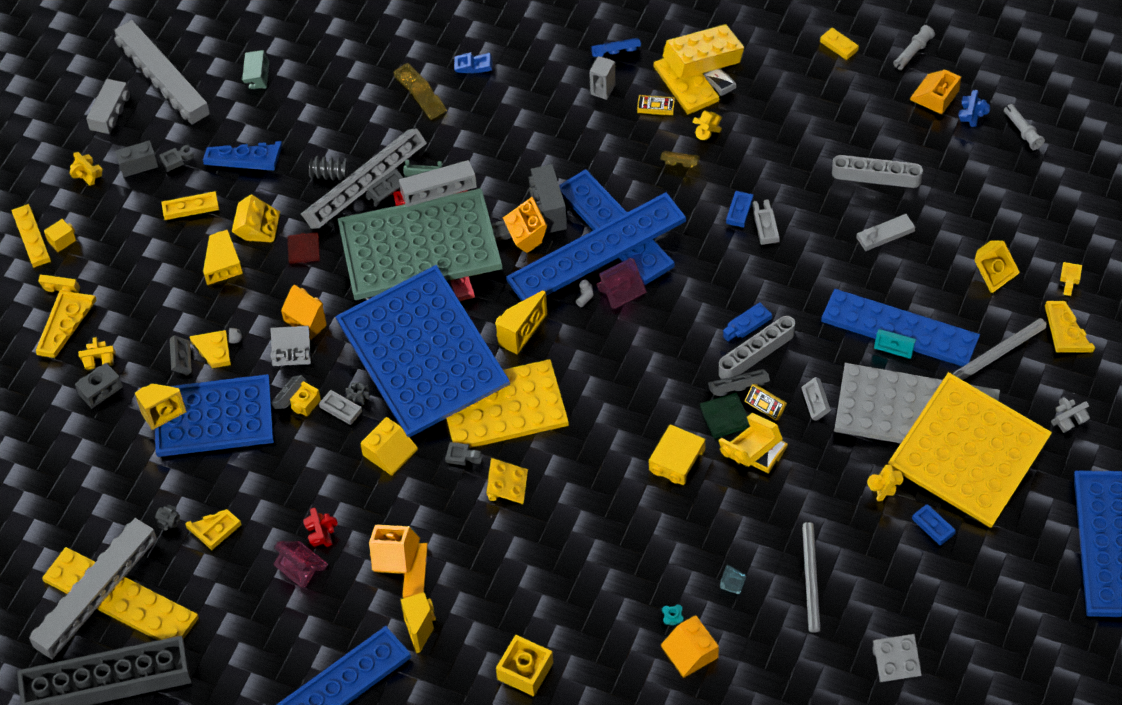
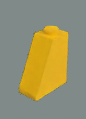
M228 230L209 236L203 270L207 285L243 274Z

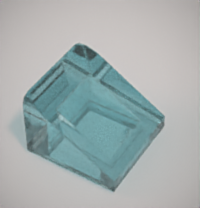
M727 565L721 579L720 588L740 594L746 576Z

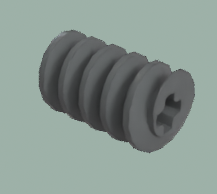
M316 156L314 161L311 158L309 163L310 178L316 176L318 179L324 177L327 180L331 177L332 180H336L338 177L339 181H342L344 177L346 179L348 176L347 158H344L343 163H341L340 157L337 158L336 162L333 161V157H330L329 162L326 161L325 156H323L322 161H319V156Z

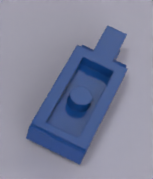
M638 38L594 45L591 46L592 56L602 57L608 51L609 54L620 53L621 49L635 51L637 47L641 46V42Z
M759 302L730 321L727 328L723 330V337L727 341L736 336L743 338L771 320L772 314Z

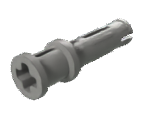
M923 25L920 28V32L912 37L911 44L893 62L894 66L897 68L900 64L898 69L902 70L919 49H923L927 41L935 36L933 29Z
M1009 104L1010 110L1005 107V114L1021 131V137L1029 142L1030 148L1032 150L1039 149L1044 144L1045 139L1043 136L1038 135L1037 129L1028 124L1013 104Z

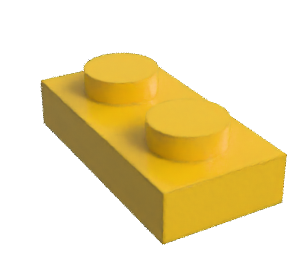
M833 28L820 37L822 44L846 60L858 51L859 45Z
M40 275L38 280L42 288L48 292L62 290L79 293L80 285L76 279Z

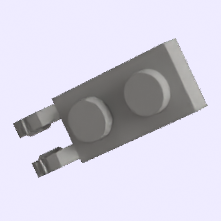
M764 200L765 210H759V204L757 201H753L754 218L761 245L779 242L776 221L769 200Z

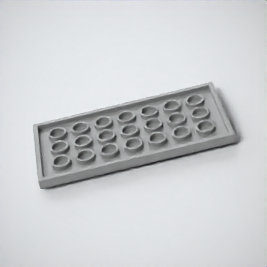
M845 363L834 432L902 443L943 380ZM971 385L999 401L1000 390Z

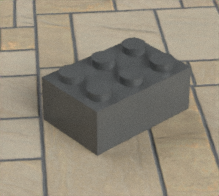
M553 165L532 168L531 176L528 177L531 187L529 191L530 196L535 199L547 224L545 234L567 229L566 206Z

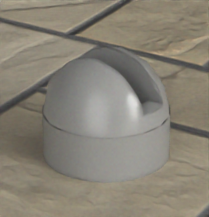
M229 328V343L240 342L242 339L241 331Z

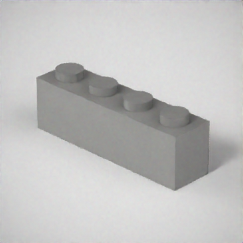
M469 160L399 179L400 192L406 207L477 188L475 173Z

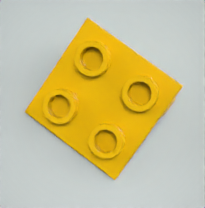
M491 458L486 491L488 499L496 501V498L502 497L523 504L528 469Z

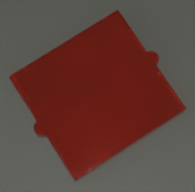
M301 233L288 236L289 264L300 262L305 264L306 262L320 260L318 233Z

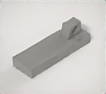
M904 214L857 233V239L864 250L867 251L915 232V226L907 214Z

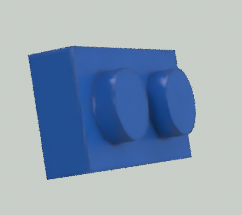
M735 191L726 224L739 227L745 226L753 201V194Z
M928 504L912 516V520L940 546L955 535L956 530Z

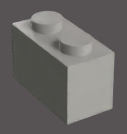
M598 56L590 70L591 95L607 100L615 86V61Z

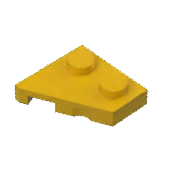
M226 330L190 336L191 344L195 345L211 368L231 365Z
M226 509L215 515L204 516L203 520L194 523L189 521L185 525L190 532L213 550L241 526V521Z

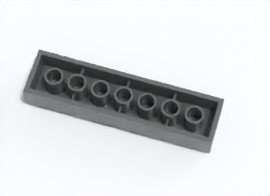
M182 636L17 671L21 705H92L191 683L187 651Z

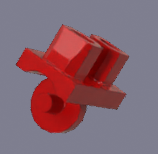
M316 508L311 509V515L303 520L307 530H316V532L308 535L310 544L314 547L324 544L326 547L331 546L332 541L329 533L334 532V528L338 525L337 519L330 517L329 514H319Z

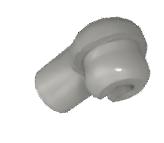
M582 280L579 284L582 294L576 300V304L579 307H583L594 295L592 285L588 280Z

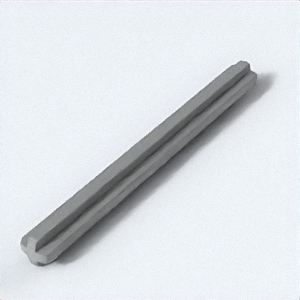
M1042 318L1036 320L961 367L953 375L961 380L966 379L1044 330L1047 325Z
M810 522L803 524L808 626L810 632H819L820 618L814 524Z

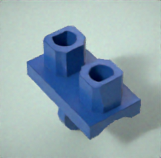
M972 90L971 96H963L962 106L968 109L960 110L959 118L961 122H969L971 127H976L978 117L989 113L990 105L986 103V100L978 98V90Z

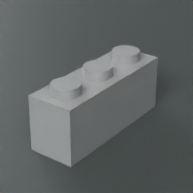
M106 79L86 118L90 130L110 134L112 128L116 126L119 114L123 112L125 102L130 97V91H128L126 83Z

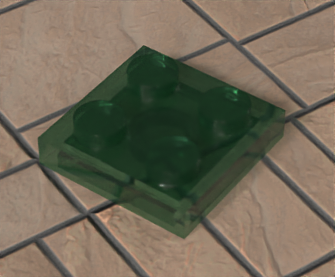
M737 393L700 404V409L714 439L750 427L747 420L748 416Z

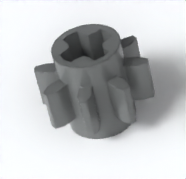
M361 381L351 382L350 387L345 389L347 399L357 405H364L365 400L370 398L368 385L363 386Z
M168 504L167 507L164 506L158 509L155 520L159 524V528L167 531L168 528H175L178 525L180 514L176 511V507Z

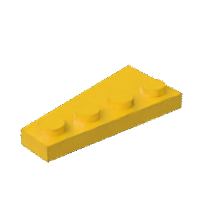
M60 290L36 348V354L55 358L96 302V296Z

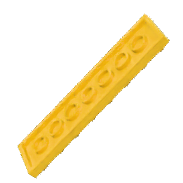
M65 547L42 579L45 583L68 594L72 586L79 582L86 570L96 562ZM126 577L118 583L97 607L99 611L156 640L182 636L184 639L199 619L198 614Z

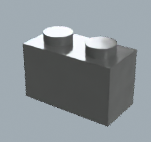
M150 141L115 151L123 177L158 167Z

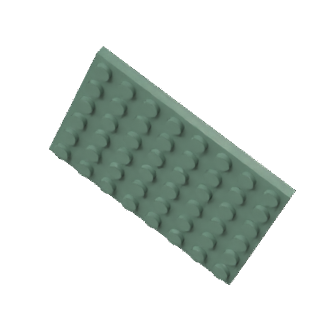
M482 188L448 195L406 207V204L338 218L354 300L376 296L437 265L446 281L502 269Z

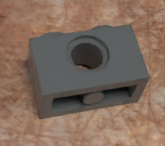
M107 363L97 367L93 372L75 383L78 395L91 409L123 387L120 377Z

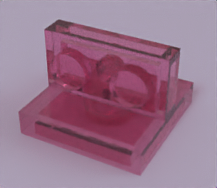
M629 258L600 273L601 282L596 284L600 292L607 294L610 305L614 309L646 293L633 258Z
M278 541L274 547L280 554L273 565L301 588H306L315 571H324L328 565L300 541Z

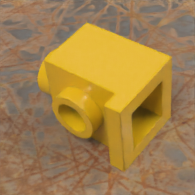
M304 381L290 399L292 410L308 416L321 401L319 390Z

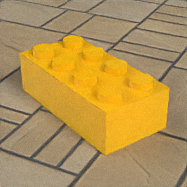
M725 24L667 40L663 57L678 77L684 79L740 63L744 46Z

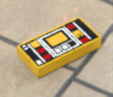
M639 95L637 113L673 115L675 98Z
M752 384L744 401L776 421L779 420L787 404L756 384Z

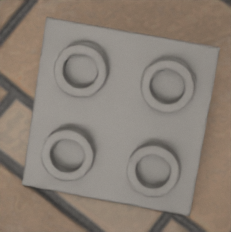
M309 326L270 328L272 366L311 364Z
M914 634L873 640V654L876 655L880 682L921 676Z

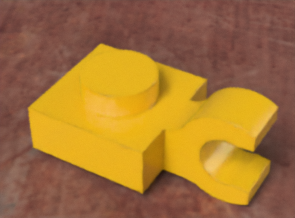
M1063 262L1060 281L1066 282L1063 295L1071 296L1073 284H1079L1082 265Z

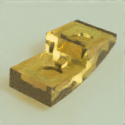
M427 81L410 90L431 120L447 111L439 96H435Z

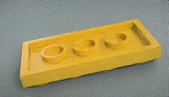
M664 58L654 62V68L687 114L719 102V96L703 74L680 79Z

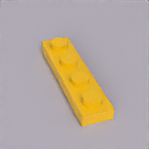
M29 204L11 210L33 268L51 262Z

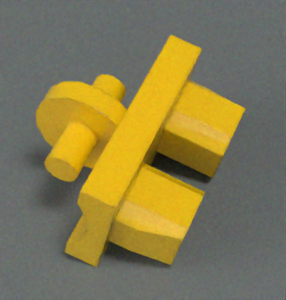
M703 111L700 118L695 117L693 123L700 124L696 128L697 138L707 140L711 136V131L720 133L722 128L718 124L722 117L708 111Z
M79 152L74 153L75 161L70 165V175L73 178H83L89 186L94 185L95 178L102 176V168L99 165L92 167L93 159L89 154L82 156Z
M97 337L93 338V343L86 344L87 350L78 351L86 370L96 368L95 359L102 358V365L105 363L109 366L114 365L116 351L113 346L106 347V342H98Z
M885 465L879 475L874 474L868 478L867 484L872 491H877V501H883L886 495L893 496L895 494L896 485L902 484L903 476L901 471H893L892 465Z

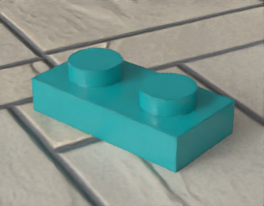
M878 329L874 349L911 359L916 339Z

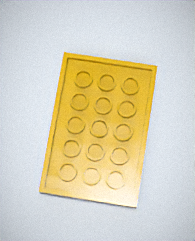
M551 360L504 369L503 371L508 377L510 385L446 418L452 442L468 444L470 448L569 426Z

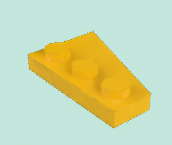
M1047 301L1045 309L1056 352H1094L1095 346L1093 343H1089L1086 338V332L1084 329H1080L1076 323V317L1066 301Z

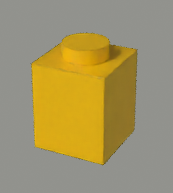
M63 219L44 230L47 241L57 252L76 241L74 227L70 223L67 224Z

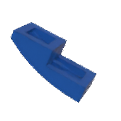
M472 53L455 56L454 70L459 73L491 71L492 55L486 53L473 57Z

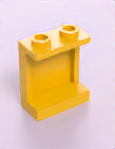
M754 413L747 417L750 427L731 442L723 438L718 440L721 446L720 451L725 457H730L737 463H742L748 467L783 440L777 424Z
M670 424L649 459V471L656 476H663L673 483L685 485L686 476L698 455H702L705 451V439Z

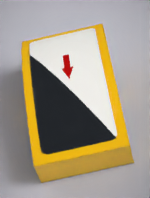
M780 441L751 465L769 473L775 462L781 458L788 444Z

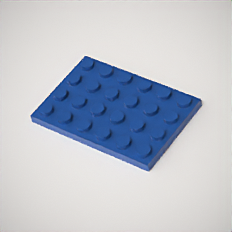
M269 374L169 386L179 388L186 413L155 428L157 457L274 443Z

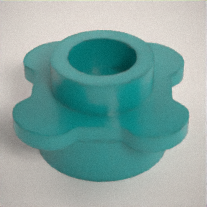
M680 605L675 607L664 606L662 608L665 616L663 622L665 624L677 625L683 622V617L681 616L682 607Z

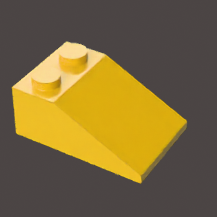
M542 290L510 307L502 316L500 315L497 318L495 326L499 346L518 355L547 315L545 291Z

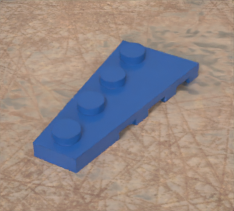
M275 142L274 145L258 143L259 146L248 147V144H242L237 148H232L231 146L207 147L203 163L204 165L275 170L282 142Z

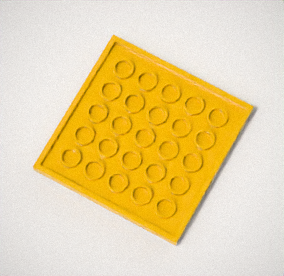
M948 372L887 465H892L893 470L901 471L902 475L992 528L1052 432Z

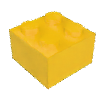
M515 635L496 667L497 680L534 696L553 664V652Z

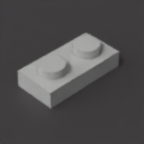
M814 377L801 387L813 420L817 421L831 411L819 378Z
M332 390L319 403L321 409L350 425L362 412V407Z

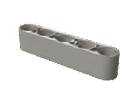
M838 155L833 159L832 175L836 179L916 188L921 185L923 168L915 163Z
M783 316L723 356L719 361V377L725 379L740 375L790 341L795 334V320L790 316Z

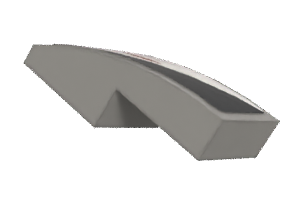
M720 69L703 74L712 88H715L721 96L736 89V83Z

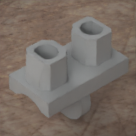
M1066 398L1059 399L1060 406L1056 407V411L1058 413L1063 411L1064 413L1056 416L1051 422L1053 426L1058 424L1063 433L1075 427L1070 419L1074 416L1079 425L1088 421L1090 417L1086 410L1089 407L1087 401L1072 408L1075 405L1073 399L1070 401Z

